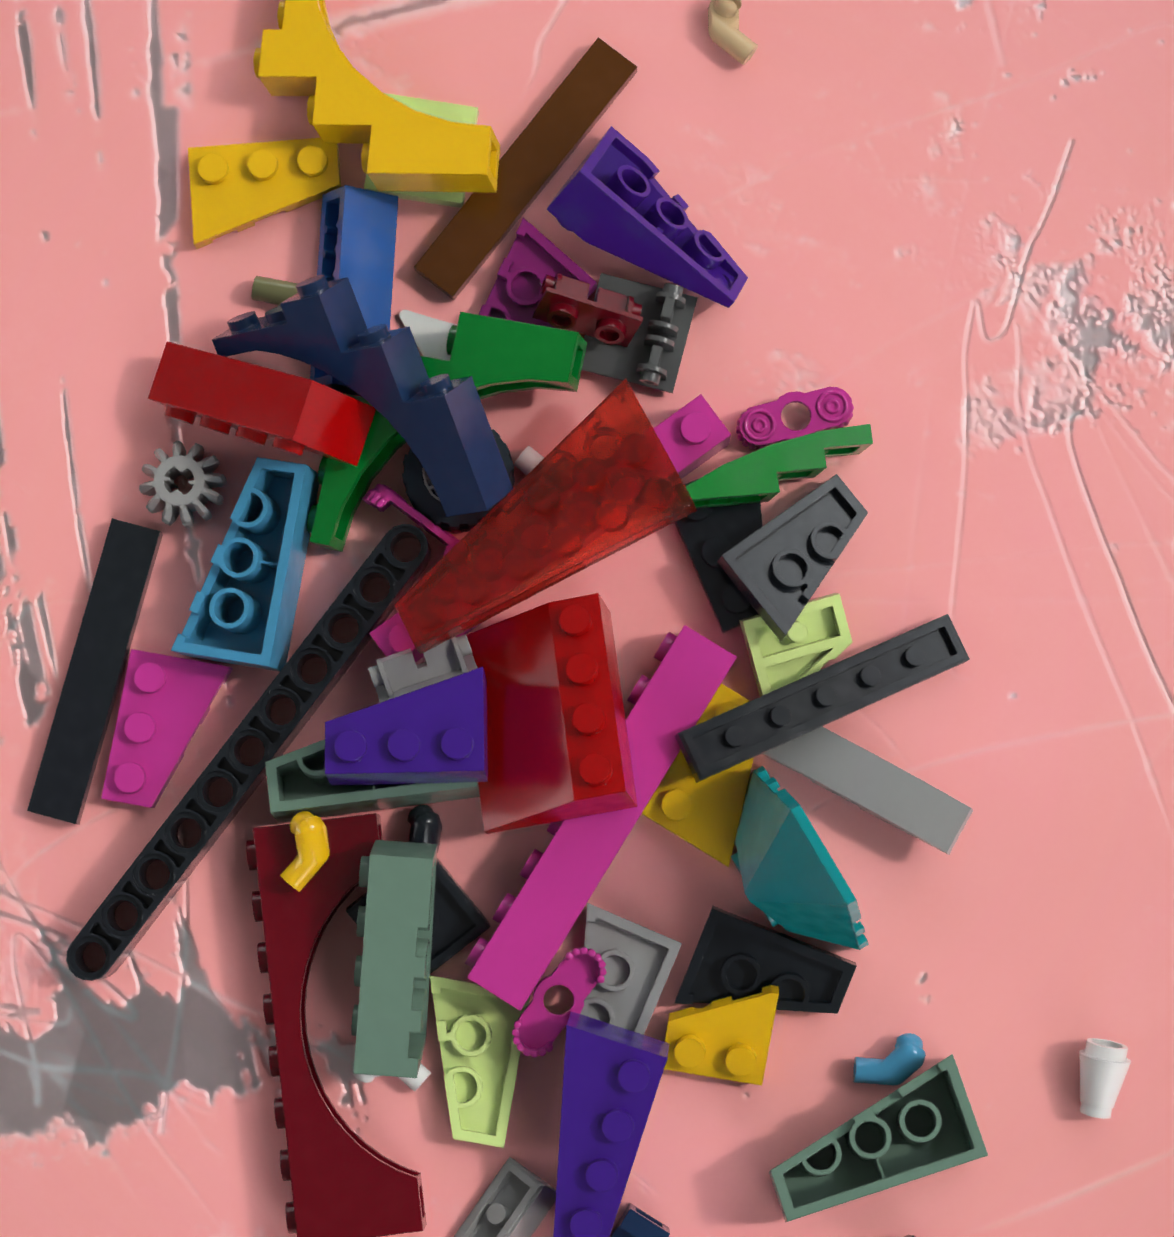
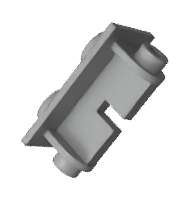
M451 633L450 635L421 644L426 662L417 665L411 648L376 659L377 665L369 667L368 670L373 685L376 688L379 702L381 703L478 669L466 634L456 637L455 633Z

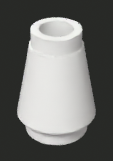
M1087 1039L1085 1049L1079 1051L1080 1112L1082 1114L1101 1119L1111 1118L1112 1109L1131 1064V1060L1127 1058L1128 1046L1107 1039Z

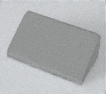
M509 1157L454 1237H531L556 1202V1189L515 1159Z

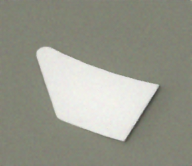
M405 309L400 311L399 317L405 327L410 326L416 345L424 357L450 361L451 355H448L446 351L447 337L451 326L457 324Z

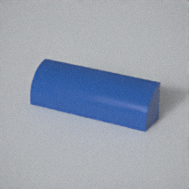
M344 185L322 195L317 276L325 275L327 282L348 277L367 329L386 324L390 331L399 196ZM311 366V380L341 393L359 395L346 384Z

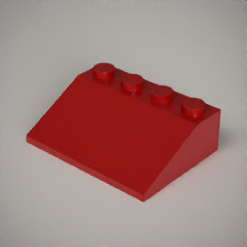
M599 593L548 602L467 634L466 636L478 668H484L487 681L488 782H478L484 832L490 834L638 807L611 613Z

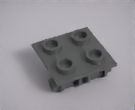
M601 273L596 293L599 287L626 296H633L634 302L642 305L640 316L643 317V321L627 348L617 344H606L595 337L584 335L587 347L582 371L673 394L698 297L683 294L684 288L675 284L665 283L663 288Z

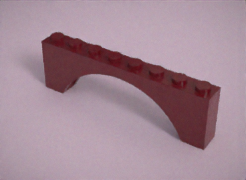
M373 813L322 820L327 827L330 849L329 857L300 892L280 876L298 855L295 834L290 831V824L253 828L254 840L246 841V853L249 870H257L260 890L252 891V909L255 922L263 921L265 942L257 944V955L261 974L269 973L271 993L263 994V1011L266 1025L274 1024L276 1045L269 1046L268 1055L272 1077L280 1076L282 1097L274 1099V1113L277 1129L285 1128L287 1149L280 1150V1169L283 1181H291L293 1202H286L285 1205L288 1233H297V1237H380L424 1231L427 1222L421 1173L385 1157L368 1145L349 1127L324 1090L314 1065L307 1034V986L318 945L339 907L359 886L361 857L370 856L375 840H383L380 814Z

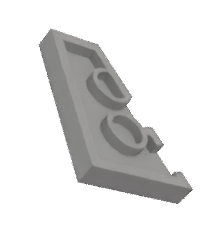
M587 903L584 947L594 949L596 953L601 955L602 960L606 964L604 968L607 973L604 976V982L597 983L584 1000V1007L580 1014L644 1035L682 943Z

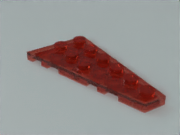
M627 379L623 380L395 604L409 636L420 654L697 511L689 492Z

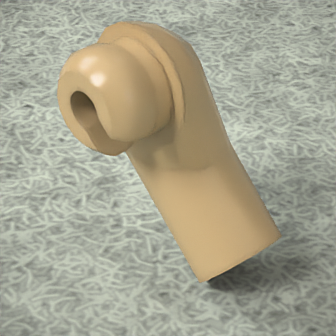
M711 0L708 7V34L711 40L740 64L745 65L755 54L759 46L739 30V9L742 6V0Z

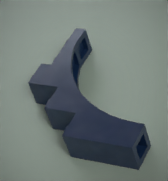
M319 275L304 280L296 285L297 294L280 303V306L267 311L264 317L258 318L255 311L238 315L227 321L228 330L212 339L217 355L227 357L256 350L280 354L322 370L350 387L380 412L404 438L430 478L446 517L487 511L514 490L472 376L451 380L449 374H440L429 378L410 326L389 331L386 324H381L367 329L348 277L327 282L325 275Z

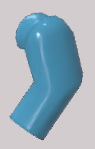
M905 1033L897 1037L895 1049L885 1059L855 1057L853 1082L891 1086L900 1085L924 1063L926 1054L923 1050L922 1039L915 1034Z

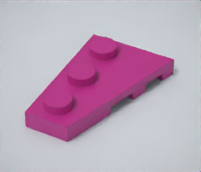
M131 649L101 799L155 808L183 759L187 746L199 725H202L211 709L209 707L222 684H225L233 668Z

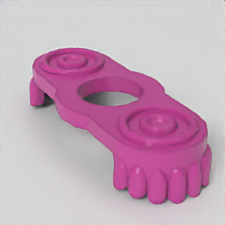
M829 386L807 393L800 391L788 392L780 396L776 401L749 407L746 412H742L737 420L736 433L738 434V440L742 441L744 447L749 446L750 450H759L766 445L835 427L836 429L843 428L849 424L853 417L854 405L849 394L839 387ZM798 402L808 408L811 419L806 428L794 431L788 429L783 424L781 413L786 405Z
M377 483L374 489L369 490L362 498L365 503L377 508L380 512H384L390 505L394 506L418 526L447 546L443 553V559L455 571L466 563V558L470 554L466 545L446 530L436 526L385 484Z
M574 948L566 953L551 975L546 976L537 984L533 992V999L519 1016L518 1020L514 1022L512 1030L513 1042L517 1045L519 1051H523L525 1056L531 1054L533 1058H536L538 1055L545 1056L546 1051L551 1052L553 1050V1041L567 1024L570 1012L580 1014L584 1007V1000L597 983L604 982V976L607 973L604 968L606 964L599 953H596L591 948ZM563 985L572 992L574 997L573 1004L566 1013L553 1014L545 1008L543 998L550 987Z

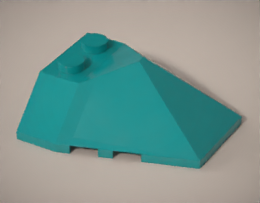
M760 766L750 774L734 840L737 853L731 856L741 874L745 895L752 904L763 911L772 927L780 924L788 932L857 950L863 949L869 943L863 934L865 928L861 921L856 923V921L862 919L857 899L801 805L785 788L778 791L777 788L780 785L774 777L770 778L767 770Z

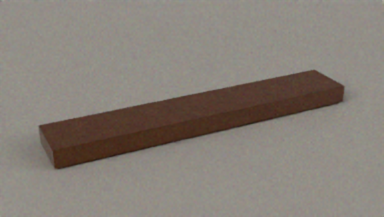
M598 37L499 160L497 192H473L414 266L415 271L454 301L635 76L637 66Z

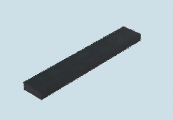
M111 519L27 809L29 812L80 825L163 536L161 531Z
M946 614L675 735V738L696 783L957 667L970 660L949 615Z

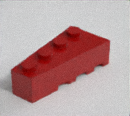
M168 341L166 342L147 398L167 406L164 413L165 416L193 425L195 418L199 417L201 418L200 426L225 435H229L230 429L234 428L237 429L235 436L265 446L266 440L270 439L273 440L272 447L297 456H302L305 450L354 466L358 465L376 412L373 406L314 380Z

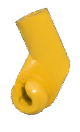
M301 811L291 819L289 826L290 831L295 834L298 855L280 875L298 892L306 886L324 865L330 853L327 827L320 817L314 816L309 811Z

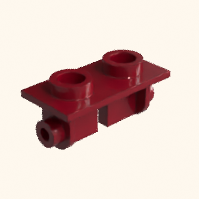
M556 273L555 277L545 275L540 290L542 297L532 318L547 322L559 329H569L595 337L606 344L628 347L643 321V317L640 316L642 305L635 303L633 296H626L599 287L595 301L587 299L590 284L563 276L561 273Z

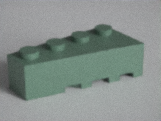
M325 739L265 762L270 813L278 823L291 821L293 816L301 811H309L318 817H328L480 797L478 782L331 785L325 776Z
M951 1054L769 1171L786 1223L986 1157L988 1153L954 1056Z

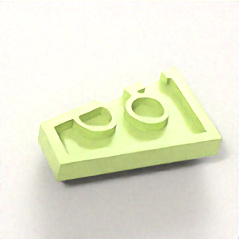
M430 975L429 979L433 995L438 1041L440 1043L452 1137L455 1140L504 1148L521 1051L517 1049V1045L513 1042L512 1030L514 1022L518 1020L519 1016L528 1006L530 996L520 1011L474 982Z

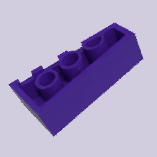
M572 1011L566 1025L553 1237H610L668 1058L670 1043Z

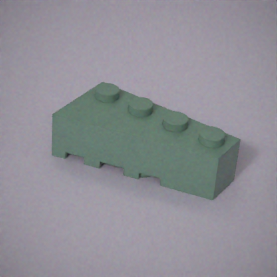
M375 840L370 856L361 857L359 887L367 888L366 906H359L356 934L357 937L364 938L362 956H356L354 970V986L360 987L359 1004H354L351 1034L356 1036L353 1074L417 1078L427 1038L429 976L431 969L438 844Z

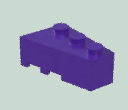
M480 667L325 722V776L331 785L488 782L487 681L484 668Z

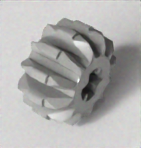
M175 441L172 446V457H169L161 448H158L154 451V454L161 464L157 468L150 464L143 465L142 472L154 478V480L140 484L139 491L143 495L153 496L148 501L146 508L152 514L163 510L162 522L170 526L180 514L182 525L190 528L194 523L193 512L195 511L206 521L212 518L211 512L205 507L208 501L216 505L223 504L224 497L218 492L213 491L212 488L222 487L227 483V478L224 474L213 473L218 468L220 461L215 455L203 459L204 448L202 445L195 443L186 455L183 443ZM180 475L189 480L188 483L192 486V489L186 494H183L178 489L172 491V489L178 488L174 481Z

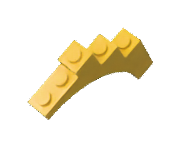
M285 0L279 2L277 10L279 29H263L261 48H256L254 52L253 66L256 77L260 78L271 96H309L307 102L308 122L315 128L324 143L363 144L361 153L362 169L365 174H368L378 191L497 192L500 143L491 126L447 121L415 111L384 94L359 73L341 51L330 26L325 0Z

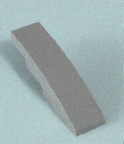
M824 727L763 753L766 757L807 777L818 786L857 805L861 810L948 855L951 853L973 812V809Z

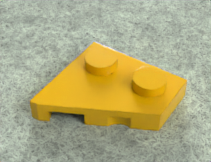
M769 985L762 987V993L733 1000L732 996L715 1000L704 1008L690 1007L669 1013L664 1042L670 1043L664 1069L762 1086L778 1002L779 986Z

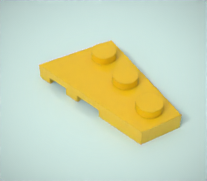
M320 137L189 147L188 160L194 246L196 249L213 243L212 240L236 230L241 232L255 226L257 221L282 211L287 213L321 199L323 194L341 187L339 144L324 143Z
M721 683L696 725L750 701ZM680 750L643 810L642 815L726 867H729L754 758L696 783Z

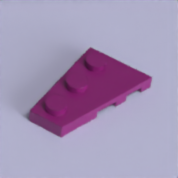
M523 217L516 232L513 245L507 258H504L497 273L495 284L478 315L556 328L547 322L532 318L542 297L540 290L545 275L555 277L556 273H561L563 276L590 284L588 297L597 289V282Z

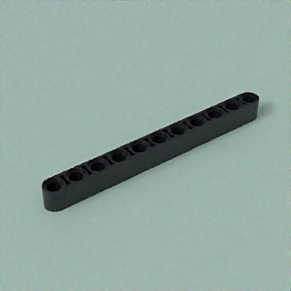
M400 524L394 526L385 534L72 941L67 950L66 961L69 970L74 976L82 980L94 981L110 977L119 969L267 776L265 762L284 754L372 639L369 633L385 622L422 574L431 559V547L425 534L418 527L412 524ZM404 538H414L421 544L418 556L409 562H401L394 557L396 544ZM379 577L389 582V593L382 601L377 603L369 602L363 596V588L370 579ZM349 617L357 620L358 633L352 641L339 643L334 640L332 635L333 627L339 619ZM314 657L324 659L327 664V673L324 679L315 684L306 683L302 677L304 663ZM291 698L296 706L294 718L284 725L275 724L271 717L273 704L278 699ZM259 738L264 745V756L257 764L247 766L241 760L240 748L246 740ZM226 778L232 785L233 796L226 805L216 807L210 801L209 788L216 780ZM194 819L200 825L201 838L196 845L186 848L179 842L177 836L178 829L184 821ZM156 860L163 861L168 866L170 872L167 883L159 889L153 888L146 878L149 865ZM124 901L131 902L136 907L138 913L135 925L129 930L120 928L115 920V911ZM93 942L100 944L106 954L105 963L98 971L89 969L83 959L86 947Z

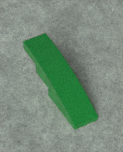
M871 424L818 431L771 444L718 467L679 490L669 500V509L672 511L769 502L780 492L779 481L815 478L827 468L825 457L861 454L873 444Z

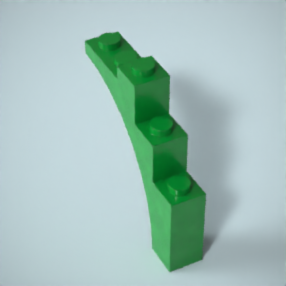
M460 312L458 325L451 326L447 337L446 351L448 355H451L450 361L421 356L429 378L440 374H449L451 380L472 376L480 400L500 393L534 389L577 392L587 342L579 332ZM345 394L372 406L367 400H365L361 396ZM377 410L357 466L325 456L321 459L318 469V482L322 487L318 504H313L309 511L307 531L311 534L309 542L324 549L343 552L354 514L362 498L365 496L374 478L397 450L406 443L397 430Z

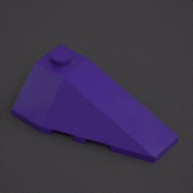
M611 126L561 187L546 210L557 218L562 227L574 232L584 242L729 308L737 299L748 277L711 232L697 230L685 212L689 206L679 194L671 198L654 177L660 171L654 163Z

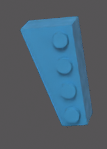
M256 458L230 519H232L230 527L222 544L217 545L210 561L213 565L201 591H197L189 608V611L192 612L182 634L177 635L171 651L192 658L278 672L282 670L287 663L310 533L307 531L308 515L312 505L316 504L319 488L318 473L306 464Z

